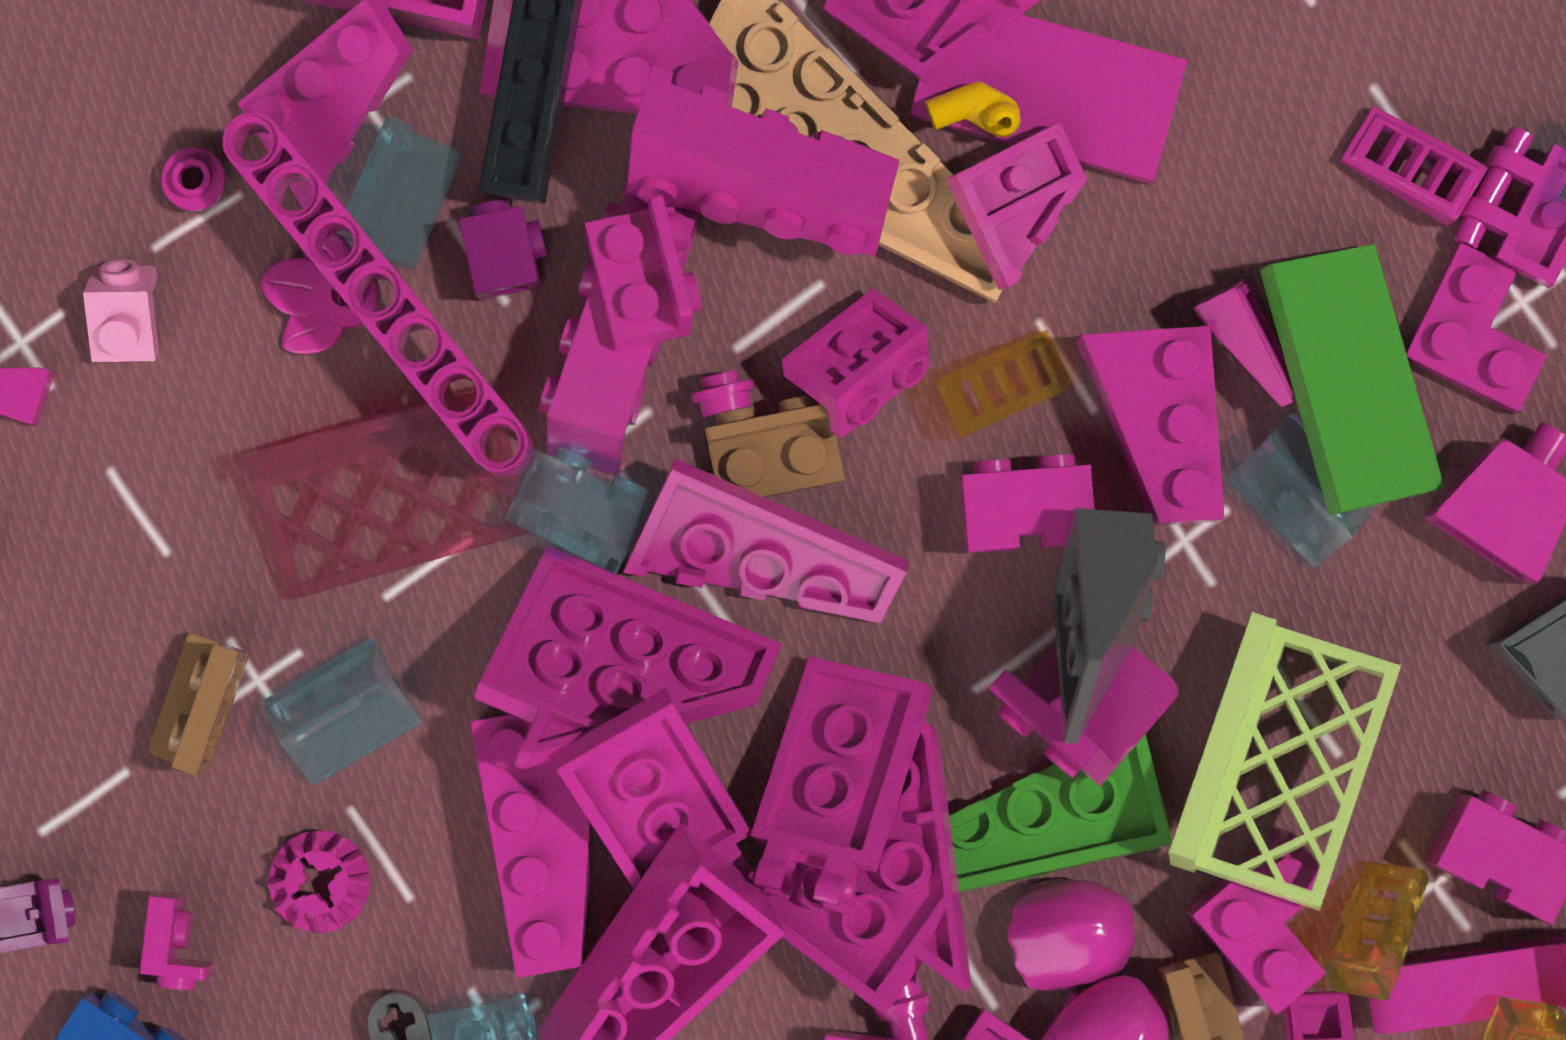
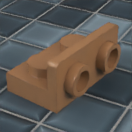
M809 395L778 402L780 413L755 418L752 407L719 413L715 415L717 426L705 428L714 476L767 498L845 482L837 437L830 431L828 409L823 405H817L816 400Z
M189 634L186 637L148 747L151 755L173 762L172 768L195 776L210 772L251 652L198 634Z
M1209 952L1157 967L1177 1040H1245L1220 954Z

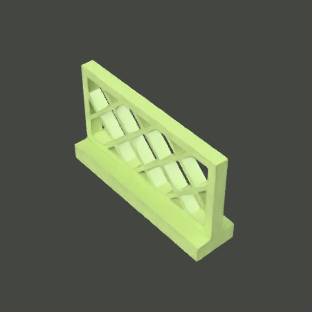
M1252 612L1169 850L1170 865L1193 873L1197 869L1320 911L1401 665L1277 626L1276 619ZM1284 647L1310 654L1321 675L1288 690L1277 669ZM1325 660L1341 664V666L1329 670ZM1356 670L1383 678L1376 699L1353 710L1350 709L1335 681ZM1274 681L1280 695L1266 701ZM1327 684L1342 715L1309 730L1294 700ZM1286 704L1301 735L1268 750L1257 729L1260 717ZM1371 713L1365 733L1363 734L1357 719ZM1348 724L1360 747L1357 757L1331 770L1315 739ZM1253 740L1260 754L1246 760ZM1307 744L1323 775L1289 790L1273 759ZM1266 764L1281 795L1248 810L1236 788L1240 775ZM1351 773L1345 793L1343 794L1336 780ZM1328 784L1340 807L1335 820L1310 831L1295 799ZM1233 799L1240 814L1225 821ZM1287 804L1302 835L1269 851L1253 819ZM1242 824L1246 825L1261 854L1238 866L1213 858L1220 835ZM1331 833L1323 856L1316 840ZM1308 845L1319 866L1312 891L1285 882L1274 860L1302 846ZM1266 864L1272 877L1252 870Z

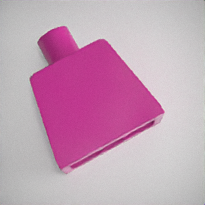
M1540 422L1523 449L1504 438L1492 442L1428 509L1423 518L1521 583H1538L1544 574L1566 523V478L1555 471L1566 455V435L1553 426Z

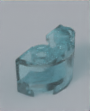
M558 446L553 457L537 451L504 519L617 574L650 508V505L644 503L649 490L615 474L611 484H608L588 474L593 462L561 446Z

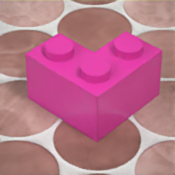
M1279 828L1264 842L1270 851L1297 837L1292 831ZM1304 846L1274 860L1285 882L1312 891L1319 866ZM1255 848L1242 859L1237 866L1261 855L1258 848ZM1266 864L1252 870L1272 877ZM1220 878L1184 909L1186 914L1261 1003L1276 1015L1281 1013L1326 974L1284 924L1304 907L1303 905Z

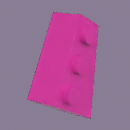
M1211 326L1082 334L1075 343L1082 360L1085 361L1104 413L1108 416L1122 450L1121 454L1145 512L1153 515L1154 526L1209 523L1225 519Z

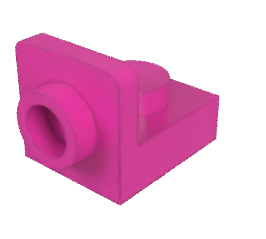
M158 892L149 896L140 974L157 976L156 986L194 990L196 980L205 981L213 976L214 962L177 958L178 949L188 948L192 931L193 913L192 911L183 910L185 894Z

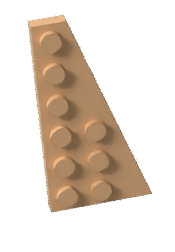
M721 0L710 24L738 60L732 107L754 116L762 114L768 108L788 116L789 121L803 135L812 138L815 133L824 130L899 159L879 246L996 303L1003 289H998L946 181V178L953 174L940 162V159L924 143L922 144L899 121V118L829 48L826 49L798 21V17L782 1Z

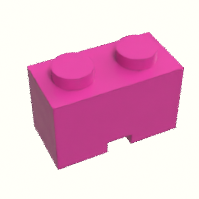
M1073 454L1037 457V469L1011 471V460L1009 459L973 462V474H965L959 478L965 554L1016 550V548H1020L1019 537L1040 535L1041 548L1065 546L1075 508L1094 509L1091 465L1075 466Z
M1482 789L1478 799L1473 796L1459 794L1425 862L1471 886L1475 885L1481 889L1484 888L1487 880L1498 885L1493 895L1494 898L1538 921L1553 925L1566 899V831L1542 819H1539L1536 827L1533 828L1513 818L1517 806L1489 791Z

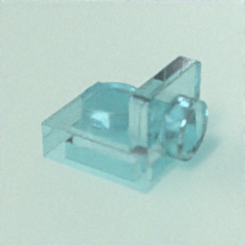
M523 993L511 994L491 1002L439 1010L427 1015L432 1040H535L536 1038L535 1020L528 1010Z

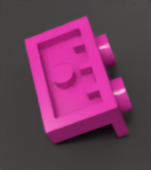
M663 195L649 197L648 210L586 222L585 236L614 351L690 335L693 312L701 310L700 293L694 273L683 274L677 252L686 250L684 231L678 212L667 214Z
M873 288L782 359L783 375L828 409L830 431L839 438H843L858 425L869 423L878 414L883 405L903 389L915 386L923 378L930 366L927 326Z

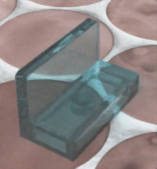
M388 115L386 116L347 206V211L387 259L408 268L416 267L460 166L462 155L453 148L417 134L411 125ZM344 230L336 232L341 238L354 244L351 232Z
M1289 413L1283 418L1269 436L1238 464L1224 480L1315 569L1350 540L1378 506L1329 516L1303 422L1294 413Z
M373 637L262 701L278 742L311 784H318L418 726L421 722L417 710L398 685L383 650Z

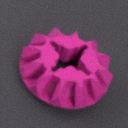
M315 830L291 838L272 858L267 886L273 901L274 910L287 920L293 928L320 934L337 930L357 917L368 899L371 877L369 866L363 853L351 840L332 831ZM303 858H306L309 865L313 864L319 872L341 866L342 871L334 875L335 879L328 884L329 891L332 894L329 897L334 904L333 907L327 899L324 900L317 892L308 896L304 894L299 898L297 897L296 892L301 890V885L309 879L305 870L307 866Z

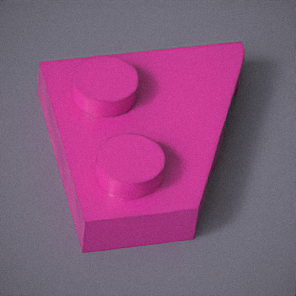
M1061 122L1050 125L946 178L999 290L1008 288L1019 281L1023 275L1020 270L1037 245L1045 243L1057 225L1058 215L1063 207L1072 203L1087 181V177Z

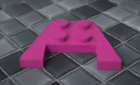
M826 0L824 9L836 21L926 84L1041 0Z

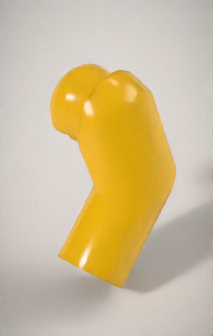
M979 81L971 82L924 101L935 130L966 119L983 130L1003 138L1015 133L1021 122L1020 109L1015 100L990 85Z

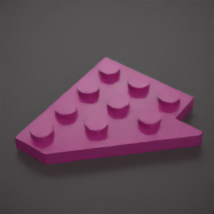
M493 0L479 92L486 98L495 99L513 0ZM582 0L563 106L637 114L651 65L654 64L674 72L671 81L674 85L699 94L702 86L706 84L729 93L726 105L732 107L738 60L692 0Z
M547 545L478 683L474 699L532 723L515 763L516 766L526 769L551 762L550 754L663 689L667 691L686 724L757 705L782 644Z
M924 721L877 872L858 868L856 895L849 915L824 909V902L813 898L818 878L823 870L820 868L797 863V878L790 899L766 894L786 933L782 938L876 1010L884 1014L890 1009L922 962L964 992L971 986L939 732ZM757 867L753 871L754 874L749 877L752 881H754Z

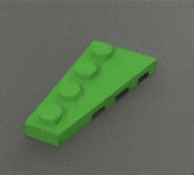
M1146 734L1100 787L1080 770L1071 778L1054 764L1013 783L1012 786L983 801L980 800L950 815L960 894L1172 845V838Z

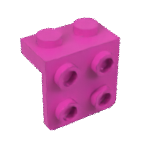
M1056 645L1023 683L1005 669L989 687L991 692L1003 704L996 714L1025 739L1034 731L1049 744L1043 754L1071 778L1080 770L1099 787L1174 702L1179 693L1175 681L1132 646L1076 744L1064 743Z

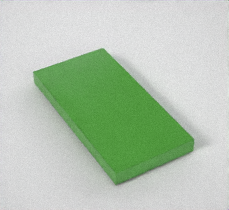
M1375 244L1274 263L1260 269L1329 516L1445 488Z

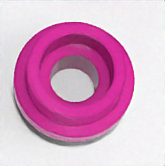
M197 147L184 148L174 153L165 163L161 176L162 187L167 198L177 207L186 211H203L215 205L222 197L226 187V173L220 160L211 152ZM190 168H200L204 176L202 184L192 190L184 188L182 183L183 174Z
M734 370L701 378L703 391L691 394L693 404H700L702 416L706 418L727 411L751 407L752 402L749 391L754 390L755 387L753 380L740 381L738 371Z

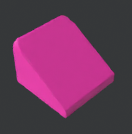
M1348 992L1305 993L1300 995L1284 1009L1285 1040H1354Z

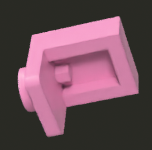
M119 259L93 268L83 291L92 362L156 360L159 352L153 290L158 279L156 266H138V263L135 261Z

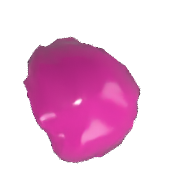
M1051 879L1031 884L1010 907L1011 922L1007 927V937L1010 946L1014 950L1016 969L1029 988L1045 991L1061 989V991L1071 990L1107 979L1124 969L1136 944L1133 908L1127 898L1096 881Z
M1121 975L1098 981L1068 1003L1059 1013L1056 1024L1051 1031V1036L1055 1040H1173V1030L1168 1006L1161 997L1140 979Z

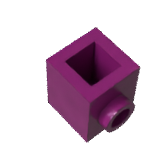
M507 199L475 205L471 208L473 216L459 219L475 295L480 301L542 288L536 259L547 257V250L539 219L528 221L523 207L520 205L510 208L509 200Z

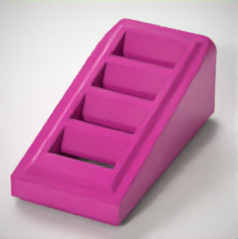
M1375 106L1371 108L1339 162L1446 227L1457 220L1488 167L1467 154ZM1383 130L1392 135L1375 163L1365 156L1380 131ZM1403 143H1405L1414 150L1400 173L1396 174L1388 170ZM1425 157H1428L1436 162L1421 187L1411 182ZM1449 170L1456 174L1458 178L1445 199L1434 193Z
M1244 278L1202 299L1193 307L1206 326H1211V331L1281 407L1292 403L1296 399L1280 341L1249 280L1246 281Z

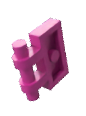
M1511 126L1501 146H1493L1485 162L1489 170L1475 197H1470L1460 216L1463 220L1453 240L1458 244L1463 243L1477 249L1485 231H1492L1503 237L1493 256L1494 259L1518 270L1517 273L1538 284L1550 288L1554 286L1566 263V149L1556 144L1548 148L1541 164H1538L1524 157L1533 140V136L1521 128ZM1512 180H1517L1528 186L1515 215L1498 207Z

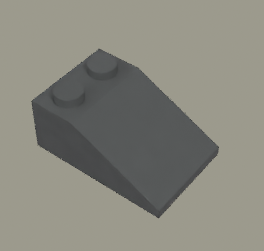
M1075 508L1052 592L1064 743H1078L1133 645L1139 622L1149 621L1152 610L1151 583L1152 580L1162 579L1166 557L1164 542L1155 541L1152 514Z

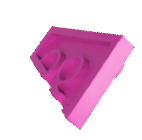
M362 0L239 101L238 104L244 113L257 112L266 115L274 121L326 184L337 164L344 163L355 146V143L352 141L368 113L377 110L413 49L382 0ZM258 132V137L269 153L272 146L271 135L265 132ZM300 181L289 185L302 208H305L313 195L311 183Z

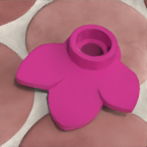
M335 232L330 234L324 241L323 256L326 260L340 261L346 258L352 251L351 244ZM303 251L304 258H290L277 262L268 269L260 282L268 301L280 311L290 314L283 335V349L297 354H315L332 349L340 340L346 328H355L364 324L348 305L343 306L341 296ZM378 280L371 283L365 289L363 295L364 306L370 311H378L381 305L382 295Z

